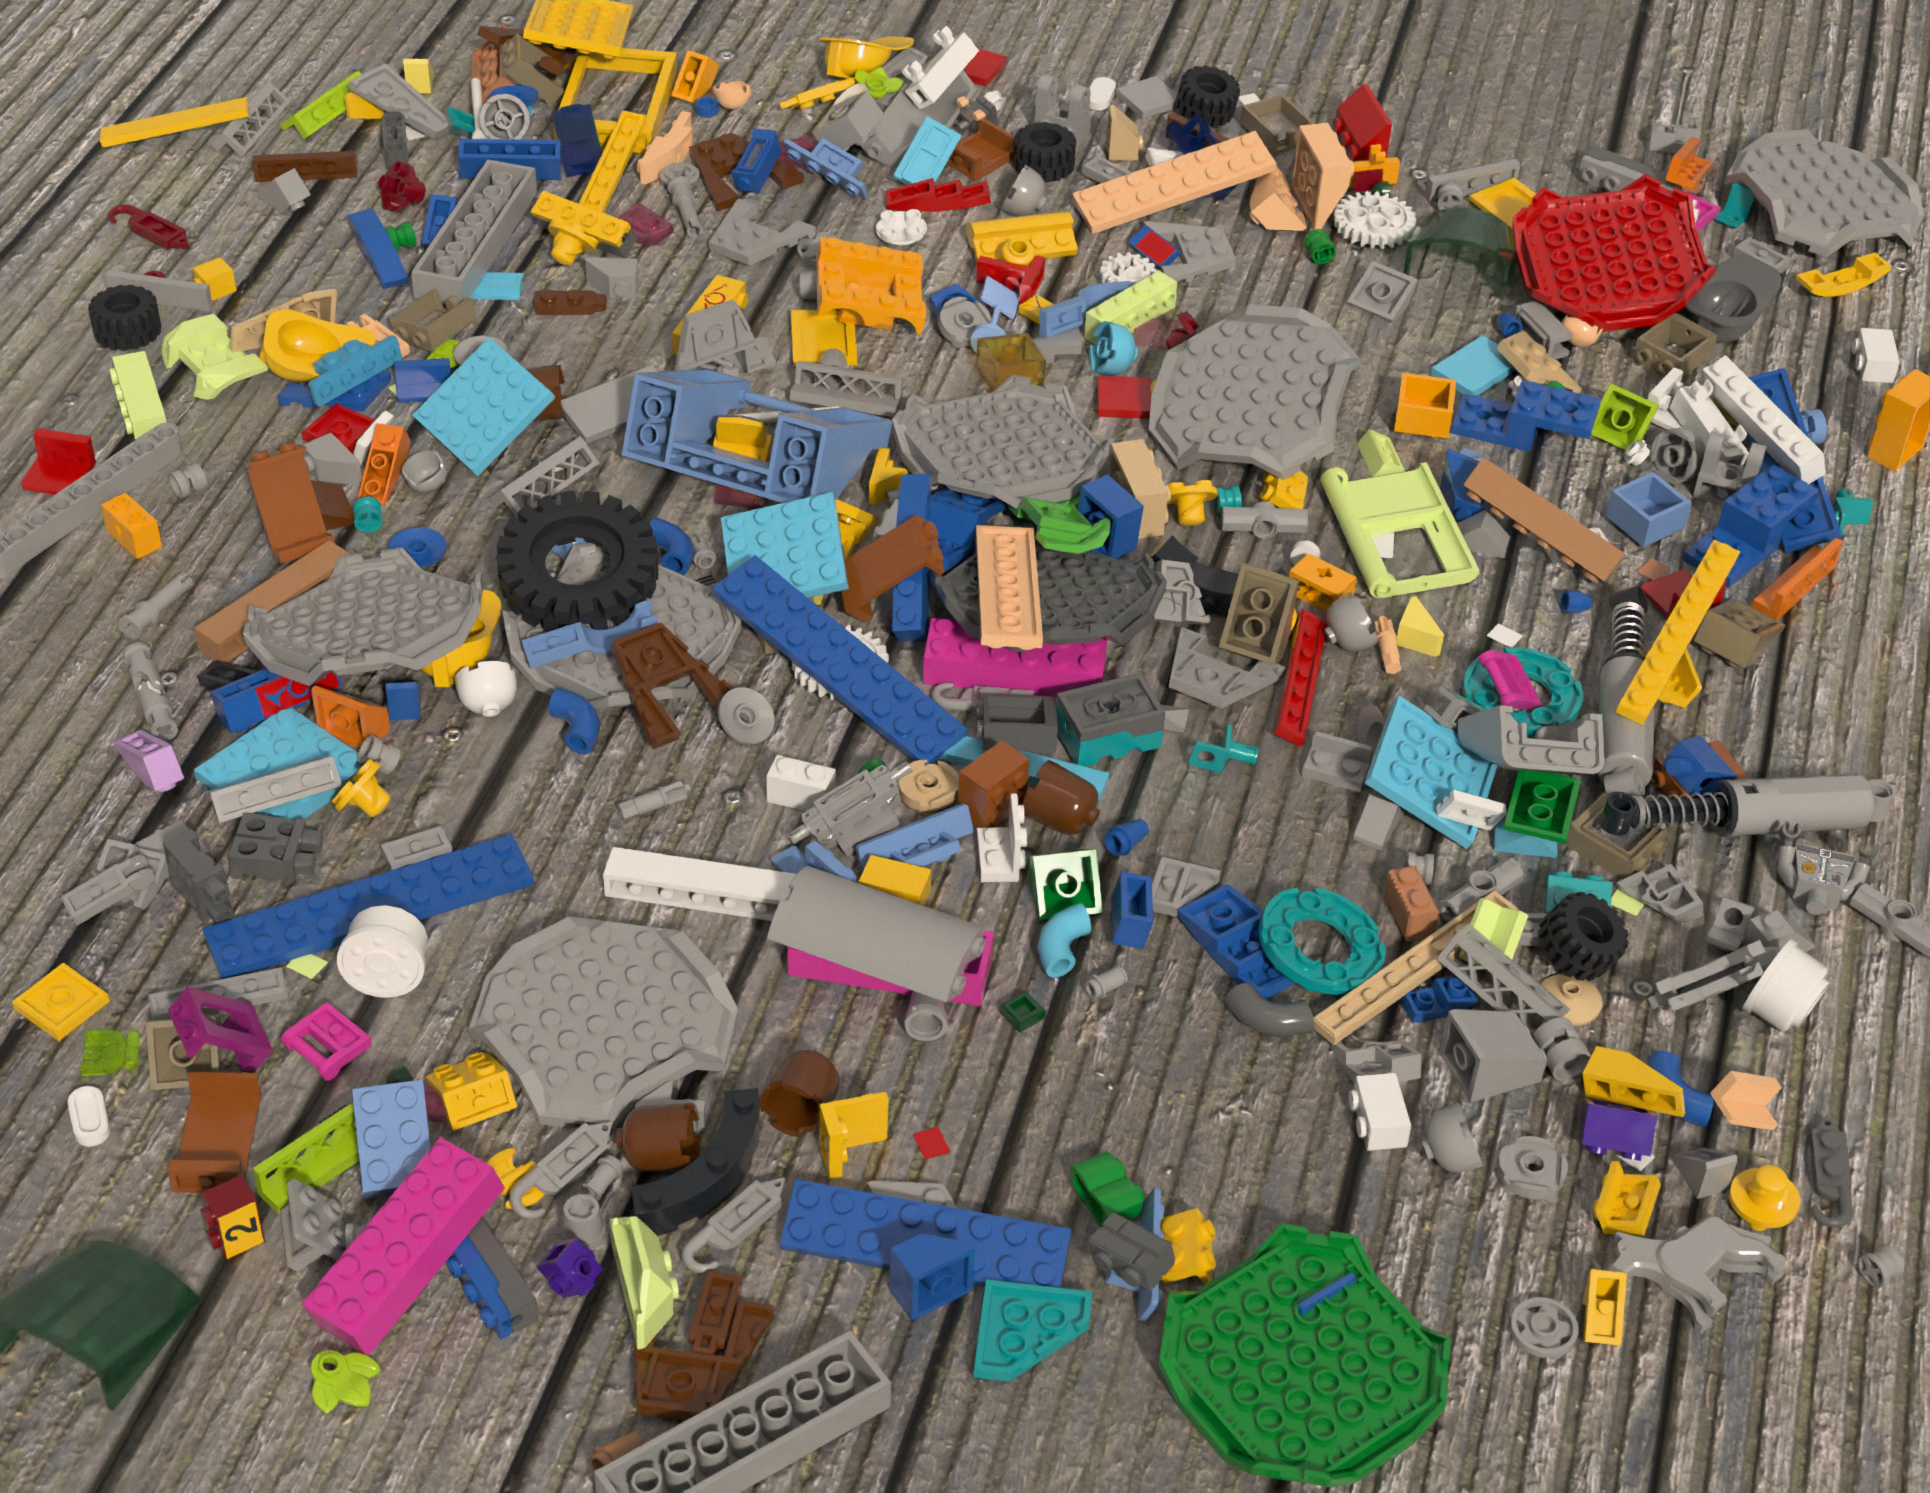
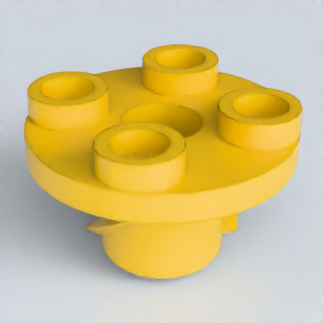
M552 218L547 228L550 234L554 236V247L551 251V256L555 261L563 265H572L577 255L582 252L594 253L599 243L594 237L584 234L585 228L574 222H571L569 226L557 218Z
M1201 480L1191 486H1184L1180 482L1167 484L1171 493V500L1167 504L1177 506L1178 522L1184 526H1196L1205 521L1204 502L1218 497L1217 488L1212 486V481Z
M370 758L351 779L355 784L349 781L331 801L335 805L334 808L340 812L349 803L350 805L358 806L369 817H376L382 813L391 800V795L378 785L377 779L374 776L382 765Z
M1763 1165L1759 1168L1742 1171L1732 1181L1728 1193V1198L1735 1212L1747 1221L1752 1229L1757 1231H1764L1767 1228H1778L1789 1224L1796 1217L1800 1207V1195L1797 1188L1788 1179L1786 1173L1774 1165Z

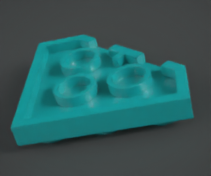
M986 1279L973 1378L1010 1382L1089 1330L1093 1291Z

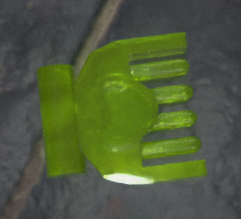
M85 1031L84 1044L86 1046H97L85 1047V1053L96 1052V1054H84L83 1059L100 1060L83 1061L80 1067L81 1076L107 1075L117 1072L122 1065L128 1070H133L137 1067L140 1041L138 1033L129 1032L125 1039L118 1031Z

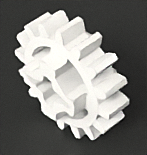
M1127 252L1126 256L1117 253L1116 258L1108 256V261H1103L1100 268L1101 283L1131 281L1134 285L1156 272V269H1154L1155 264L1149 263V258L1140 259V254L1131 255L1130 252Z

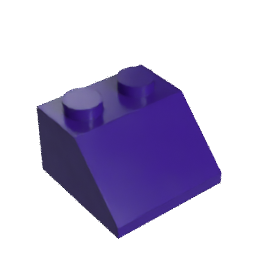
M1583 1097L1579 1141L1581 1144L1587 1145L1586 1151L1607 1154L1608 1149L1621 1151L1620 1157L1641 1161L1642 1155L1651 1157L1657 1115L1650 1110Z

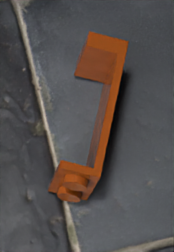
M295 441L279 445V451L268 454V450L251 454L250 460L243 461L274 561L281 564L305 556L328 540L335 544L333 535L326 531L303 457V453L307 452L306 446L296 445Z
M916 514L845 559L849 589L841 591L845 612L862 622H866L873 617L870 601L924 567L940 575L945 573L942 562L943 553L939 548L936 526Z
M189 1072L188 1082L191 1099L177 1160H169L167 1170L172 1192L202 1193L240 1175L246 1180L262 1097L258 1073Z

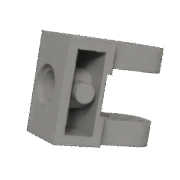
M1043 74L1037 85L1034 123L1050 122L1068 128V131L1074 133L1076 146H1078L1090 133L1092 111H1089L1090 88L1076 84L1071 92L1068 106L1057 100V77Z
M1711 431L1693 497L1723 505L1727 498L1760 474L1767 446L1753 442L1745 467L1720 461L1726 435Z

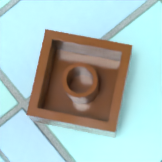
M1001 740L959 771L958 805L962 803L968 805L972 825L975 828H993L1002 824L1005 818L1009 816L1010 794L1017 793L1018 805H1022L1028 787L1029 758Z

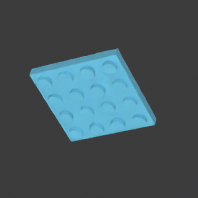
M488 337L412 416L475 475L479 476L556 397Z
M833 492L721 517L728 575L756 555L807 598L849 589L836 500Z
M1398 696L1392 702L1364 783L1467 849L1474 843L1478 827L1438 817L1436 806L1439 803L1443 804V799L1446 796L1450 797L1452 790L1487 799L1498 765L1464 747L1459 740L1458 733L1440 724L1432 716L1401 696Z
M289 708L272 715L194 769V774L198 781L212 790L326 755L333 756L342 786L251 813L296 821V819H306L334 799L349 781L355 784L351 779L358 773L363 764L357 760L358 752L295 709Z

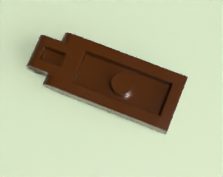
M544 290L536 291L535 315H593L595 312H603L607 308V296L605 294H596L594 291Z
M707 1270L688 1339L689 1344H694L692 1352L716 1355L718 1349L725 1350L743 1286V1276Z

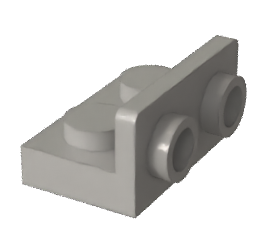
M1316 731L1313 735L1310 752L1303 766L1302 776L1361 792L1371 765L1373 747Z

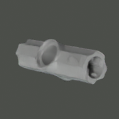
M1266 501L1256 503L1253 507H1222L1221 531L1253 532L1256 537L1261 539L1271 538L1276 533H1307L1308 509L1276 508L1272 503Z
M1504 858L1486 871L1478 870L1473 872L1467 884L1439 902L1438 910L1442 915V919L1448 923L1495 890L1500 895H1503L1521 883L1524 879V873L1521 870L1520 863L1513 858Z
M1867 883L1862 884L1852 897L1850 905L1880 924V931L1885 938L1896 942L1905 941L1930 958V925L1916 916L1915 907L1906 900H1891Z

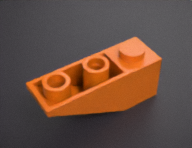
M376 424L357 500L369 496L379 500L381 505H386L400 477L411 443V439L404 427Z

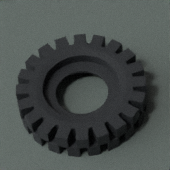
M575 491L560 492L561 505H556L551 495L537 499L538 511L529 504L517 512L518 521L510 519L503 528L504 536H499L496 558L499 584L503 598H507L508 606L516 615L521 612L523 613L524 622L536 627L543 620L545 632L562 628L563 624L571 625L577 622H581L583 625L590 623L591 629L607 630V619H610L616 626H619L630 617L629 611L633 612L635 604L646 601V598L652 599L656 590V580H658L656 537L653 536L652 527L647 519L641 520L640 512L632 505L622 509V500L611 495L600 505L599 492L585 491L582 503H577ZM575 538H587V542L605 547L610 556V565L606 573L594 582L584 585H569L556 580L549 574L545 565L547 554L556 544L561 546L576 542Z

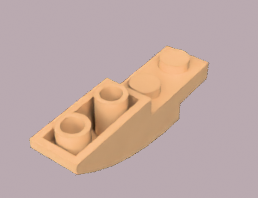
M682 111L677 120L673 121L669 133H666L664 137L656 136L652 144L647 146L644 157L639 159L637 165L641 184L646 185L659 179L662 168L672 163L683 162L688 157L689 147L693 146V128L690 112Z

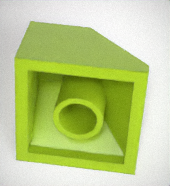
M1610 383L1601 401L1591 435L1626 450L1634 441L1639 442L1643 439L1659 405Z

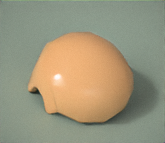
M733 81L727 84L721 82L719 89L713 85L717 102L726 109H738L744 106L752 95L750 86L742 81Z
M1566 314L1561 323L1573 334L1572 339L1567 340L1569 343L1577 347H1588L1597 341L1603 329H1598L1596 325L1591 326L1578 318L1568 317L1569 315Z

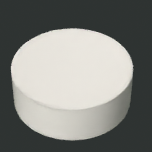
M1310 541L1297 542L1290 556L1292 563L1296 565L1308 553L1320 558L1318 546Z

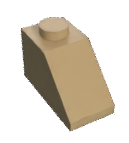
M1109 105L1106 141L1108 160H1138V152L1143 150V136L1138 134L1137 125L1115 105Z

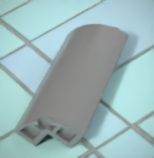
M930 60V61H928L927 63L921 65L922 71L925 69V67H926L932 60ZM964 70L959 73L933 104L921 110L905 92L912 83V80L907 79L883 111L884 114L878 121L879 125L868 133L869 138L860 146L870 157L888 166L898 168L927 116L950 128L961 112L957 99L965 96L969 100L977 88Z
M810 866L800 870L789 884L791 889L790 895L786 900H780L767 936L769 940L946 1003L962 993L966 984V976H963L965 966L981 956L986 942L982 938L985 929L983 926Z

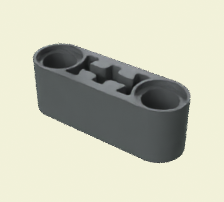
M397 111L387 112L382 116L386 169L389 170L397 160L409 162L404 115Z

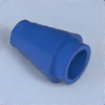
M1136 819L1111 827L1104 838L1105 846L1111 854L1125 856L1148 835L1149 827L1143 819Z

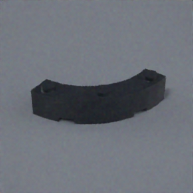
M1173 535L1150 551L1149 555L1154 563L1162 559L1189 563L1194 574L1193 582L1199 588L1202 595L1200 601L1203 609L1208 613L1227 617L1239 574L1217 567L1212 570L1197 562L1199 558L1187 550ZM1282 567L1272 571L1288 576Z
M758 1088L724 1092V1115L719 1130L711 1144L692 1163L663 1179L632 1186L634 1216H637L657 1236L678 1230V1225L690 1221L697 1216L698 1220L705 1217L728 1199L742 1183L750 1170L752 1158L759 1143L760 1102Z

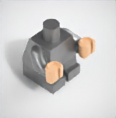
M983 95L976 97V101L972 104H969L970 102L965 96L957 99V104L961 108L960 116L962 121L956 124V127L960 133L965 130H969L972 134L976 133L979 120L982 118L995 125H999L995 105Z

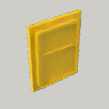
M1514 177L1469 195V200L1513 233V217L1523 207L1527 208L1532 203V198L1536 193Z
M791 310L793 366H796L798 361L818 364L822 353L828 349L842 351L846 356L847 364L849 366H857L855 323L839 322L838 310L827 312L823 318L817 316V310Z

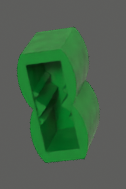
M1106 1151L1072 1165L1070 1183L1080 1200L1087 1205L1092 1217L1100 1228H1102L1104 1221L1112 1212L1129 1221L1141 1216L1144 1203L1143 1192L1139 1185L1133 1184L1126 1177V1169L1120 1159H1115L1110 1152Z

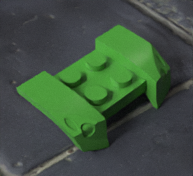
M1024 496L1022 503L1018 505V509L1011 505L1008 506L1016 517L1032 520L1037 525L1038 530L1035 538L1046 549L1079 554L1102 547L1110 533V519L1104 518L1092 525L1079 512L1080 496H1073L1070 500L1058 503Z

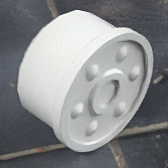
M387 905L375 906L358 913L351 922L348 934L341 942L337 953L339 972L348 984L367 995L391 998L409 993L418 986L425 971L424 955L428 940L425 928L414 915L397 907Z
M1793 939L1786 943L1771 962L1742 1008L1748 1014L1754 1012L1782 1032L1788 1031L1792 1026L1799 1028L1829 985V982L1826 980L1829 973L1827 966L1798 948L1799 943Z

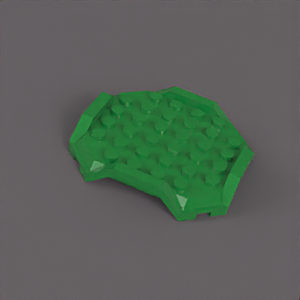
M1280 1224L1253 1255L1196 1291L1169 1293L1158 1366L1179 1409L1224 1462L1251 1475L1326 1487L1354 1484L1411 1447L1444 1412L1447 1400V1374L1451 1336L1423 1327L1376 1276L1357 1235L1330 1231L1329 1236L1307 1233V1227ZM1349 1273H1353L1357 1277L1355 1283L1349 1287L1346 1285L1342 1286L1341 1292L1330 1299L1325 1297L1322 1304L1317 1302L1314 1309L1303 1316H1300L1298 1313L1299 1308L1297 1306L1304 1300Z

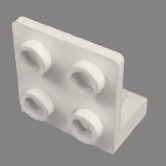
M1674 367L1649 393L1648 400L1659 405L1652 420L1653 424L1665 429L1683 428L1669 407L1678 388H1682L1684 385L1681 382L1684 371Z
M1017 793L1010 794L1008 827L977 828L981 882L1019 881V869L1025 868V850H1021V847L1027 846L1026 828L1020 827V824H1024V805H1018Z

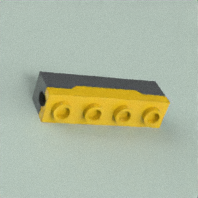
M542 191L531 210L532 215L541 228L547 229L552 218H557L569 226L571 222L577 223L585 228L584 234L592 236L599 241L597 249L621 258H627L637 240V236L629 222Z

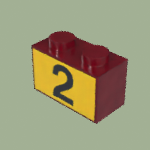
M242 1175L202 1192L204 1208L200 1209V1213L208 1228L205 1231V1235L213 1251L219 1248L224 1259L228 1260L265 1243L257 1200Z

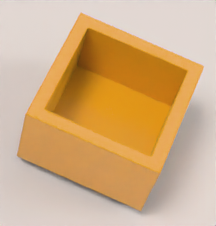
M1402 373L1394 431L1448 439L1453 415L1456 380Z

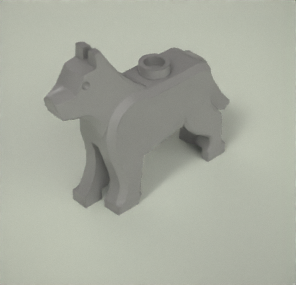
M1760 940L1697 968L1655 983L1659 993L1649 997L1648 1000L1652 1009L1666 1004L1672 1012L1686 1008L1763 975V970L1769 967L1780 952L1779 948L1763 947Z
M1709 1216L1690 1229L1687 1226H1682L1668 1240L1647 1239L1616 1232V1239L1613 1241L1615 1246L1613 1255L1615 1259L1608 1266L1609 1271L1627 1273V1278L1639 1276L1655 1281L1661 1289L1685 1305L1692 1315L1695 1325L1694 1329L1699 1334H1702L1711 1327L1713 1322L1711 1317L1727 1302L1725 1294L1711 1281L1720 1269L1733 1273L1758 1272L1764 1275L1767 1282L1772 1285L1783 1277L1786 1270L1784 1265L1787 1259L1770 1248V1236L1738 1228L1720 1217Z

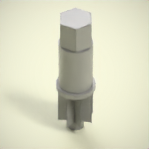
M682 780L657 787L656 790L618 804L619 815L623 821H626L660 807L665 808L670 804L686 799V794L691 791V787L688 782L683 784Z

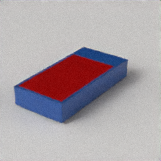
M1146 224L1128 241L1132 249L1144 258H1149V262L1154 263L1160 270L1162 266L1170 265L1181 254L1175 246Z

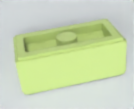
M1368 429L1357 443V446L1371 476L1378 477L1405 472L1390 438Z

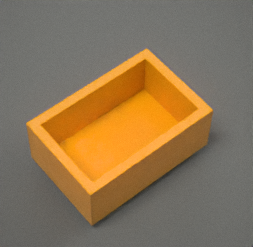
M1916 369L1906 377L1902 376L1897 385L1892 389L1888 388L1881 399V403H1883L1882 410L1875 419L1877 427L1868 442V445L1871 446L1868 458L1895 472L1924 447L1930 428V376Z

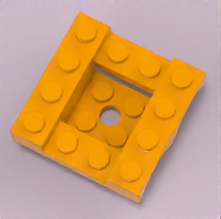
M820 237L816 251L817 316L823 318L827 312L838 309L839 322L855 323V325L891 330L895 317L903 318L914 325L916 334H922L926 321L925 301H922L921 276L923 272L922 254L912 251L894 250L888 247L865 245L861 242L853 243L837 238ZM892 284H893L894 296L891 295Z

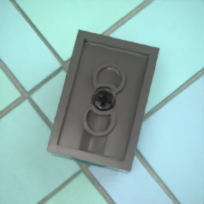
M1142 673L1057 693V733L1075 764L1086 767L1098 764L1101 757L1104 756L1117 759L1125 757L1129 750L1132 749L1144 752L1162 747L1165 711Z

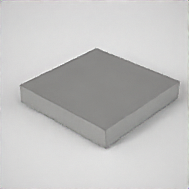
M1157 76L1116 88V96L1142 119L1176 109L1175 100L1177 94Z

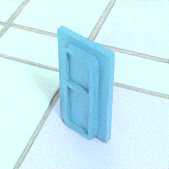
M927 116L896 169L893 178L906 185L934 178L936 183L962 135Z
M486 272L470 298L519 300L521 289H523L524 273Z

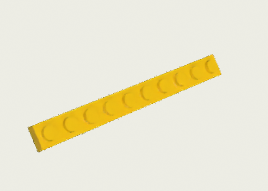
M1713 540L1621 699L1616 713L1644 725L1733 568L1740 551L1728 544Z

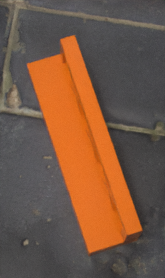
M1691 137L1673 156L1665 179L1666 181L1694 190L1712 169L1714 162L1695 156L1701 141L1700 139Z
M1835 538L1823 550L1813 546L1753 601L1752 607L1779 620L1836 567L1843 541Z

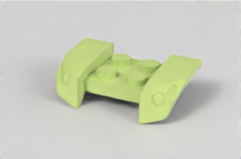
M215 314L182 322L164 336L161 353L166 369L171 368L180 358L197 375L193 396L200 399H214L229 385L268 371V366L255 353L246 355L243 351L232 353L230 350L231 339L227 336V326Z

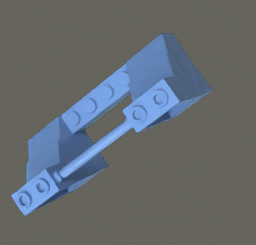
M706 368L635 373L622 456L781 503L833 492L835 499H838L850 479L855 477L872 449L888 448L893 420L846 407L814 410L751 392V381ZM748 402L784 412L778 415L770 463L704 444L716 431L718 417L726 415L730 409L747 408Z

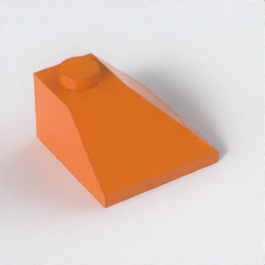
M316 685L311 689L317 725L343 743L360 749L362 743L369 735H374L382 740L390 731L387 708L377 703Z

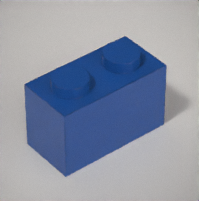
M1121 871L1111 896L1112 944L1143 949L1153 925L1152 877Z

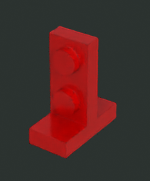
M1035 255L1029 267L980 256L977 260L976 282L984 284L985 278L989 276L1008 289L1020 292L1019 305L1036 295L1043 282L1046 257Z

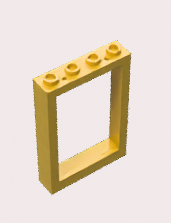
M622 48L620 57L615 56V58H605L601 56V53L596 52L589 54L579 52L553 124L554 140H561V146L604 150L617 121L570 117L587 68L660 74L646 116L647 122L633 150L636 153H646L647 146L651 145L659 134L677 76V52Z

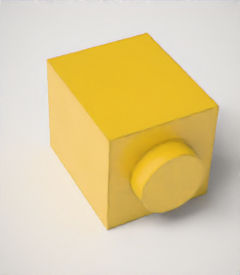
M221 257L192 268L194 276L192 282L209 284L212 301L237 291L234 271Z

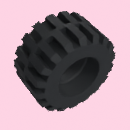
M1203 65V67L1194 66L1193 69L1189 68L1182 75L1175 106L1180 115L1204 127L1211 126L1212 128L1218 125L1224 126L1234 116L1240 95L1238 81L1235 80L1234 76L1227 74V71L1220 70L1218 67H1209L1208 65Z
M1037 122L1028 124L1025 128H1020L1018 133L1015 134L1013 164L1015 170L1020 174L1024 166L1027 165L1038 172L1045 182L1059 181L1061 178L1068 177V174H1071L1075 167L1076 137H1074L1072 131H1068V128L1050 122Z
M135 285L109 287L105 291L97 293V296L93 297L88 305L95 340L105 348L110 347V350H136L141 346L149 345V342L155 341L161 333L162 327L157 299L150 290H145V287H135Z
M1585 892L1568 894L1544 917L1539 925L1541 928L1538 930V937L1542 939L1539 944L1541 949L1546 951V958L1554 963L1553 966L1558 971L1561 969L1564 971V975L1570 978L1575 976L1576 980L1582 981L1585 978L1588 981L1594 980L1596 977L1599 978L1626 952L1625 949L1629 944L1626 938L1629 935L1628 930L1623 927L1625 922L1622 918L1618 917L1617 910L1607 905L1608 902L1603 898L1599 900L1596 895L1592 893L1586 895Z

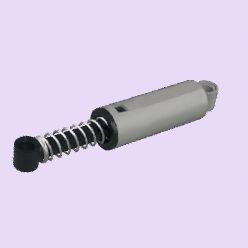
M1637 585L1612 593L1609 596L1613 624L1611 636L1612 656L1608 657L1601 665L1599 683V714H1602L1605 760L1602 770L1597 774L1605 786V791L1608 795L1613 792H1625L1631 796L1643 797L1645 795V786L1651 781L1653 774L1654 707L1644 725L1616 713L1621 699L1646 658L1643 655V621L1645 613L1648 612V604L1642 588Z
M1858 774L1720 780L1713 783L1709 792L1704 793L1702 796L1699 793H1694L1690 797L1684 793L1679 797L1676 794H1671L1667 798L1661 794L1657 798L1648 795L1644 799L1642 796H1631L1625 792H1613L1607 798L1599 822L1604 831L1616 836L1626 835L1631 827L1634 830H1640L1642 827L1647 829L1650 824H1653L1658 829L1664 823L1666 827L1670 828L1673 822H1676L1680 828L1683 827L1685 822H1688L1689 826L1693 827L1696 821H1699L1702 826H1705L1709 821L1713 831L1721 837L1779 834V828L1785 822L1787 833H1794V826L1797 823L1801 826V832L1855 830L1866 827L1869 822L1883 821L1886 818L1896 792L1893 786L1886 781L1880 779L1867 781L1864 776Z

